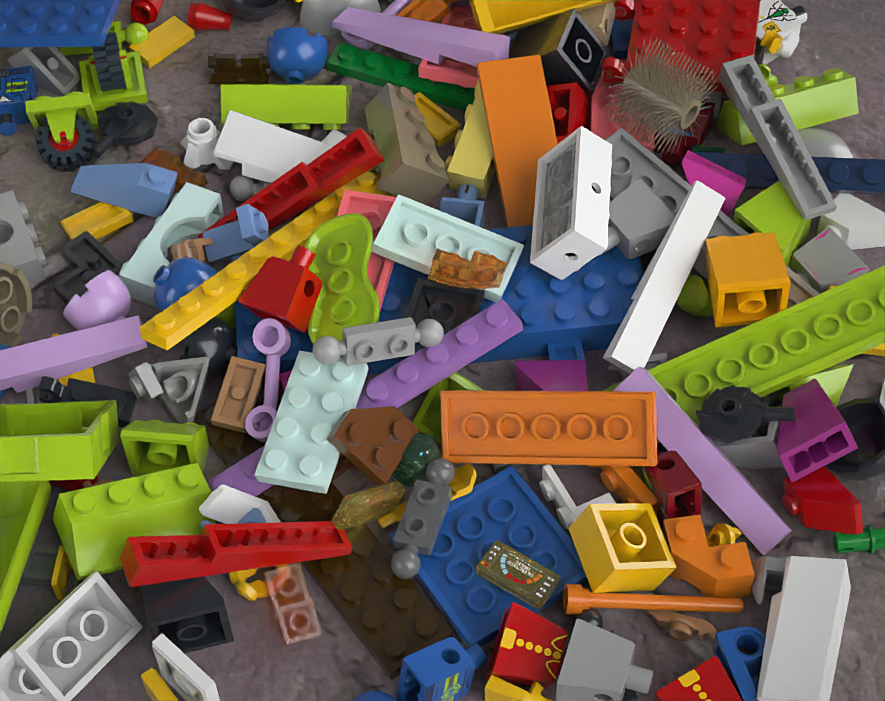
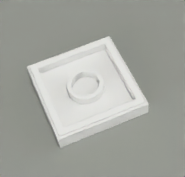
M161 633L152 641V648L163 680L184 700L220 701L215 682L164 634Z

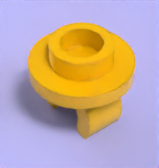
M718 523L707 536L708 546L733 544L742 532L740 529L731 527L728 524Z

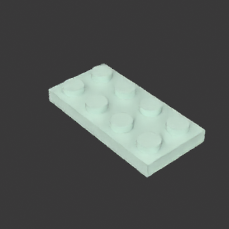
M398 194L373 243L371 252L449 284L485 290L486 299L498 302L503 296L524 245Z
M299 351L255 472L258 482L327 494L341 452L326 438L342 414L356 408L369 370L367 363L346 366L342 357H340L335 363L324 365L315 359L313 353Z

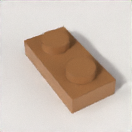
M234 356L231 357L211 418L212 425L247 433L245 421L247 415L255 408L265 376L266 364Z

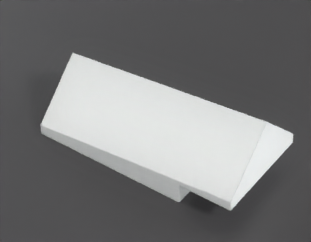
M230 110L214 149V157L242 163L243 176L272 183L300 162L308 165L333 146Z
M800 556L786 558L782 591L773 595L771 599L757 700H830L851 590L846 559Z
M98 571L91 573L0 657V701H71L143 628Z

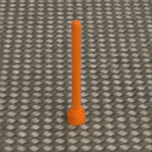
M565 584L563 591L564 614L571 615L582 613V610L589 609V607L740 613L744 609V602L740 598L592 593L589 591V588H582L581 584Z

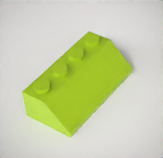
M840 68L827 69L823 71V75L816 77H798L794 79V83L787 85H768L775 100L782 99L797 130L859 113L855 77L842 71ZM732 100L724 101L716 122V130L741 146L757 142Z
M221 85V123L226 122L231 110L279 127V123H292V129H310V123L323 124L324 130H341V124L349 123L352 85Z
M198 463L61 493L58 496L52 518L77 580L86 579L94 571H98L102 575L123 569L120 556L128 537L200 535L202 532L200 523L204 519L215 524L214 519L203 516L198 509L211 494V490Z

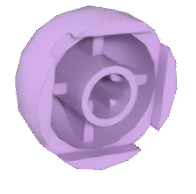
M107 270L97 275L85 285L88 290L81 297L76 293L63 312V316L76 330H82L126 319L125 317L131 308V297L127 286L121 278L111 270Z

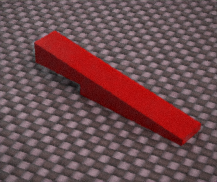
M360 127L308 165L300 162L240 206L249 204L263 212L268 222V231L385 160L370 135ZM236 209L205 231L237 221ZM203 232L200 233L197 237L203 238Z
M341 521L205 524L200 535L128 537L121 553L120 561L129 586L135 587L350 555L353 548Z

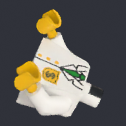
M781 0L760 1L755 59L759 64L763 63L766 65L778 56L789 58L799 43L801 24L807 21V13L801 5L788 9Z

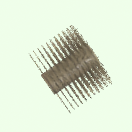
M645 48L641 64V56L639 59L638 55V65H636L635 60V66L632 67L631 65V70L623 78L624 82L618 84L622 85V92L618 93L615 98L620 94L622 95L613 103L617 105L614 111L619 106L621 109L623 108L620 114L622 115L626 111L625 119L630 113L628 119L625 120L626 123H628L632 115L631 123L637 117L634 125L631 127V132L634 126H636L635 124L640 120L636 130L638 131L642 122L644 123L641 126V130L648 123L642 134L644 135L650 127L649 132L646 134L649 136L650 132L654 129L652 136L657 132L655 139L661 134L657 144H659V141L664 136L663 144L668 136L666 147L671 140L670 137L674 130L675 132L672 137L675 139L677 136V140L681 131H683L682 136L684 137V129H686V137L689 126L692 131L691 124L699 115V111L704 109L701 108V102L707 99V96L703 99L701 98L706 94L707 91L704 92L710 81L704 86L702 83L704 75L698 81L700 74L703 72L702 70L695 78L701 63L691 79L690 76L693 69L687 75L689 68L692 66L691 64L683 73L687 64L685 63V66L679 72L682 63L676 70L675 68L681 60L680 58L672 67L673 62L676 60V57H674L668 66L671 57L665 64L664 62L670 54L669 52L665 55V51H663L657 60L660 51L654 57L656 48L650 60L651 50L648 54Z

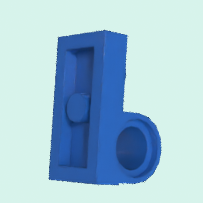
M750 626L717 632L712 650L714 656L716 655L742 701H758L756 698L759 682L755 674L761 669L766 639L761 631ZM746 648L754 654L746 655L740 652L739 649Z

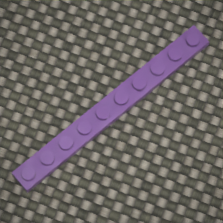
M501 299L443 335V339L438 345L423 347L415 352V355L407 357L365 383L355 409L392 406L399 408L523 330L521 320L507 303ZM265 446L208 480L207 484L211 493L220 485H226L256 497L275 485L258 482L255 476Z

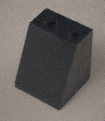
M572 8L518 31L509 49L508 59L540 55L546 87L577 82L587 96L595 91L603 71V59L609 56L610 51L575 8Z
M205 576L141 586L148 626L153 640L162 633L184 654L234 641L224 598Z

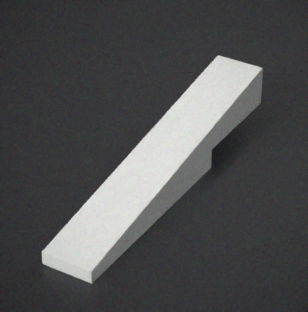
M698 180L694 181L639 282L631 297L633 303L603 356L605 360L629 374L638 366L645 367L725 200V197Z

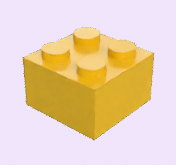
M651 503L590 504L568 528L592 593L654 591L677 568Z

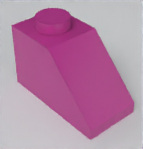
M688 150L682 161L688 183L692 186L694 181L698 180L725 197L720 210L729 217L745 187L747 179Z

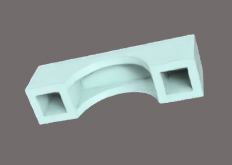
M186 182L180 192L173 196L170 206L163 215L156 219L151 232L140 241L135 254L129 262L127 261L123 264L119 276L127 286L131 298L157 307L154 300L155 283L153 282V277L162 265L167 266L170 263L166 259L168 256L167 248L173 244L181 243L183 240L198 238L197 236L223 218L224 211L220 194Z

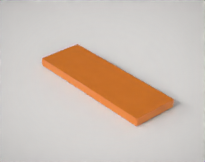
M534 55L477 63V73L506 227L533 225L538 159L558 144L541 56Z
M440 391L441 457L449 460L451 463L657 465L656 391Z

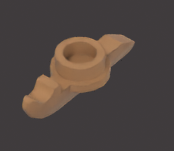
M649 610L650 617L659 626L669 628V634L679 641H689L694 634L698 635L701 641H704L706 638H710L712 641L715 640L717 630L706 620L667 610Z

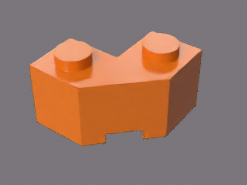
M701 515L663 520L662 532L677 567L670 576L680 582L683 579L701 590L700 594L704 597H750L755 574L746 542L709 547Z

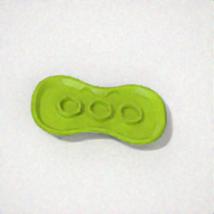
M359 213L344 214L326 221L311 233L304 246L316 254L309 270L322 280V288L308 324V334L313 344L323 336H332L338 341H342V328L378 323L379 298L367 273L373 245V231L369 220Z

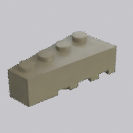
M387 83L365 107L369 133L374 136L373 142L385 160L375 166L376 172L381 174V178L378 180V187L380 190L397 196L399 194L427 205L450 181L444 168L445 163L439 157L434 145L435 141L426 128L425 119L417 108L413 93L405 87H397Z

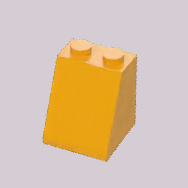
M754 232L743 236H717L712 239H705L704 262L715 328L753 324L787 309L791 283L775 232L764 234Z

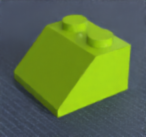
M152 419L148 421L134 420L122 429L120 437L132 475L141 476L198 463L202 473L204 472L209 450V441L204 425H197L192 422H185L183 424L166 423Z

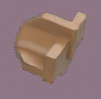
M197 238L183 240L182 243L173 244L168 247V254L171 255V261L182 257H193L209 265L210 262L207 259L205 246L212 245L213 239Z

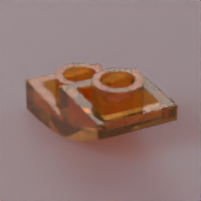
M157 147L140 162L178 172L174 195L180 192L186 182L202 188L208 184L204 173L183 166L178 155Z
M437 248L428 279L463 288H499L508 263L499 260L493 255L483 254L478 251H474L470 261L460 257L458 254Z
M301 563L264 572L263 578L284 645L322 635L313 599L308 594Z

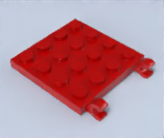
M760 0L615 1L614 7H617L615 19L619 21L634 20L626 64L613 57L604 58L602 70H604L603 82H624L623 78L631 70V65L632 67L635 66V60L636 65H638V55L639 59L641 56V64L645 48L648 54L651 50L650 57L657 48L654 57L660 51L658 60L663 51L667 55L672 46L671 53L667 56L664 64L671 57L669 66L674 57H676L672 65L673 67L680 58L681 60L678 62L675 70L682 63L680 72L685 63H687L683 71L684 73L691 64L692 66L687 72L688 75L693 69L691 78L701 63L695 78L701 70L703 72L700 74L698 81L703 75L702 83L708 77L704 86L709 81L710 83L704 91L726 92L720 80L717 79L722 64L753 55L755 58Z

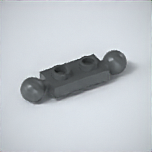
M435 458L429 462L426 468V477L429 482L416 479L394 536V547L401 550H398L392 556L391 569L399 578L409 579L418 573L421 563L417 553L431 555L453 495L452 488L446 485L453 480L455 469L453 464L445 458Z

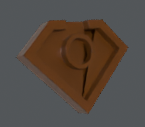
M395 406L359 408L344 412L326 439L377 486H381L387 483L419 432V429Z

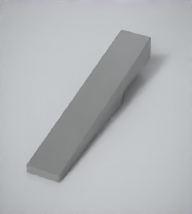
M753 55L723 63L718 79L804 221L834 212L837 206L782 99L775 100Z

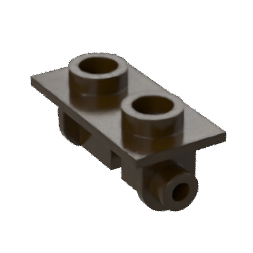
M214 53L213 56H208V68H210L209 84H270L271 67L267 56H264L263 53L241 54V60H236L235 54Z

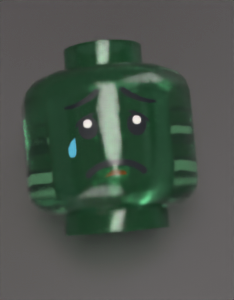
M427 433L414 434L403 451L402 459L392 473V476L401 484L410 487L415 485L416 479L428 482L426 477L427 465L433 459L441 458V452L437 447L436 440Z

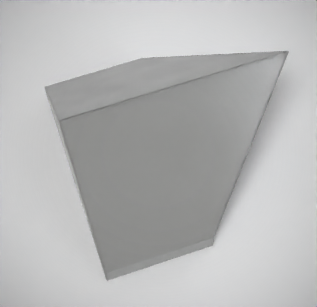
M210 356L153 364L152 371L164 391L159 395V398L176 423H194L204 393Z

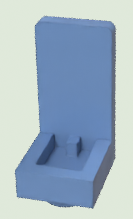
M246 204L236 208L237 221L204 231L203 239H213L212 245L205 246L208 261L217 263L232 258V256L247 253L250 249L269 237V227L263 212Z

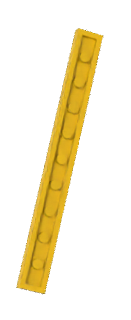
M365 172L337 189L322 201L316 203L309 210L296 217L286 226L273 233L263 242L250 249L240 258L227 265L224 269L140 326L141 339L169 350L240 299L269 257L274 256L289 261L297 245L304 247L307 239L317 227L337 216L345 190L377 195L387 194L388 192L380 190L378 187V180L381 177L371 172Z

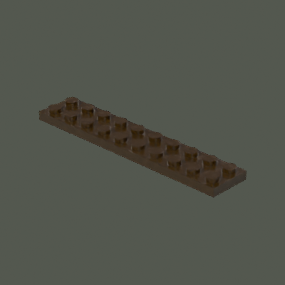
M260 392L255 408L263 405L264 397ZM215 402L196 413L194 423L205 426L209 444L229 468L265 446L266 443L255 439L248 432L242 433L212 425L211 418L217 403ZM332 481L330 482L327 494L273 485L256 496L268 501L280 522L341 521L353 548L350 555L304 561L301 564L390 680L400 675L403 658L448 637L453 638L452 630L411 579H402L393 573L391 569L392 556L357 512L354 511L353 507L351 506L349 510L347 509L350 504L347 500L343 501L345 497Z

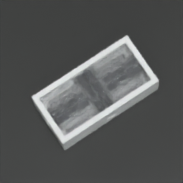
M582 126L538 159L530 263L560 280L565 279L573 272L578 271L587 262L601 255L608 246L612 144Z

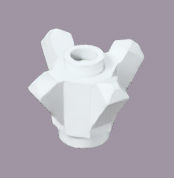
M207 118L193 120L188 126L187 135L180 142L187 150L183 164L190 170L202 164L208 165L211 163H215L219 170H229L233 164V161L214 157V149L221 132L216 129L211 120Z

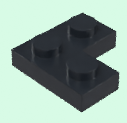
M86 230L60 247L62 256L75 269L53 283L52 286L54 292L68 304L76 293L81 297L88 290L85 285L97 275L111 270L115 275L119 276L123 264Z

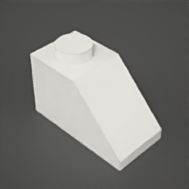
M839 193L834 199L837 206L836 210L820 217L817 235L830 227L851 250L885 246V213L849 193Z

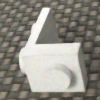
M547 464L542 467V481L539 482L540 490L547 501L552 500L556 506L558 520L564 529H568L590 504H616L611 494L607 493L580 506H576L552 466Z
M220 485L198 508L203 516L225 524H237L253 508L261 511L267 523L280 522L268 501L226 485Z

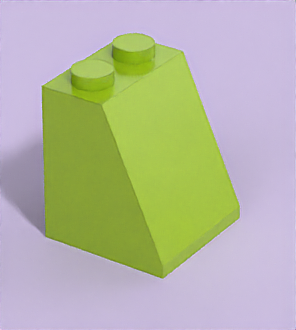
M780 180L736 208L734 214V222L748 234L754 232L763 234L775 232L787 267L790 266L791 256L802 247L806 240L812 220L811 218L804 221Z

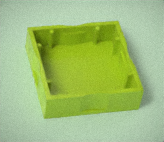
M116 400L0 404V482L94 479L119 442Z

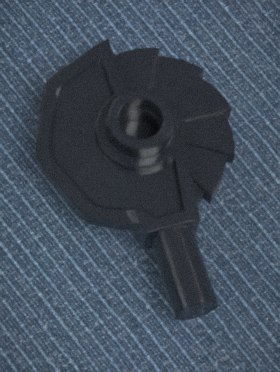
M130 101V103L119 102L114 106L106 108L99 118L103 137L90 148V154L98 159L111 146H134L152 138L158 125V117L145 104L141 105Z
M731 385L721 390L718 388L708 399L705 398L702 410H696V415L701 431L705 436L727 444L741 439L745 440L747 437L752 436L760 426H767L768 421L795 422L796 409L795 407H768L767 402H762L761 398L751 392L750 388Z

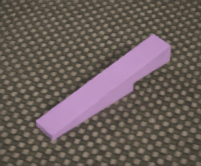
M352 7L346 8L332 21L333 28L436 64H439L445 57H449L477 67L479 62L503 60L509 57V36Z
M137 315L0 350V391L13 387L19 393L39 386L42 376L59 379L147 348V342L141 339L139 328L142 326L141 319Z
M638 366L613 390L656 391L657 439L668 451L678 452L701 481L703 490L763 555H766L792 531L710 437L702 433L700 426L690 419L648 370Z

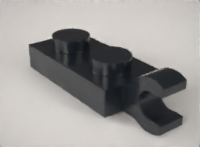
M42 376L39 390L41 391L39 400L46 403L116 400L118 427L122 428L130 424L137 402L136 395L131 391L69 378L67 386H65L55 378Z

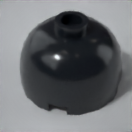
M215 316L185 337L183 343L186 344L185 353L180 355V360L210 356L206 381L221 375L226 365H229L231 357H236L237 346L232 345L233 333L229 325L221 318Z

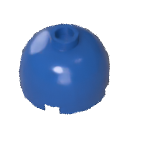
M294 27L275 30L273 37L271 38L269 35L267 40V58L271 69L290 84H301L303 81H308L318 76L326 64L328 55V42L321 34L316 33V37L306 35L307 29Z
M182 257L170 262L167 266L162 265L153 277V282L155 283L154 300L159 311L162 312L204 281L214 276L217 270L193 257Z

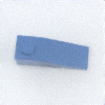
M148 163L81 166L71 187V192L158 218L170 206L178 172Z

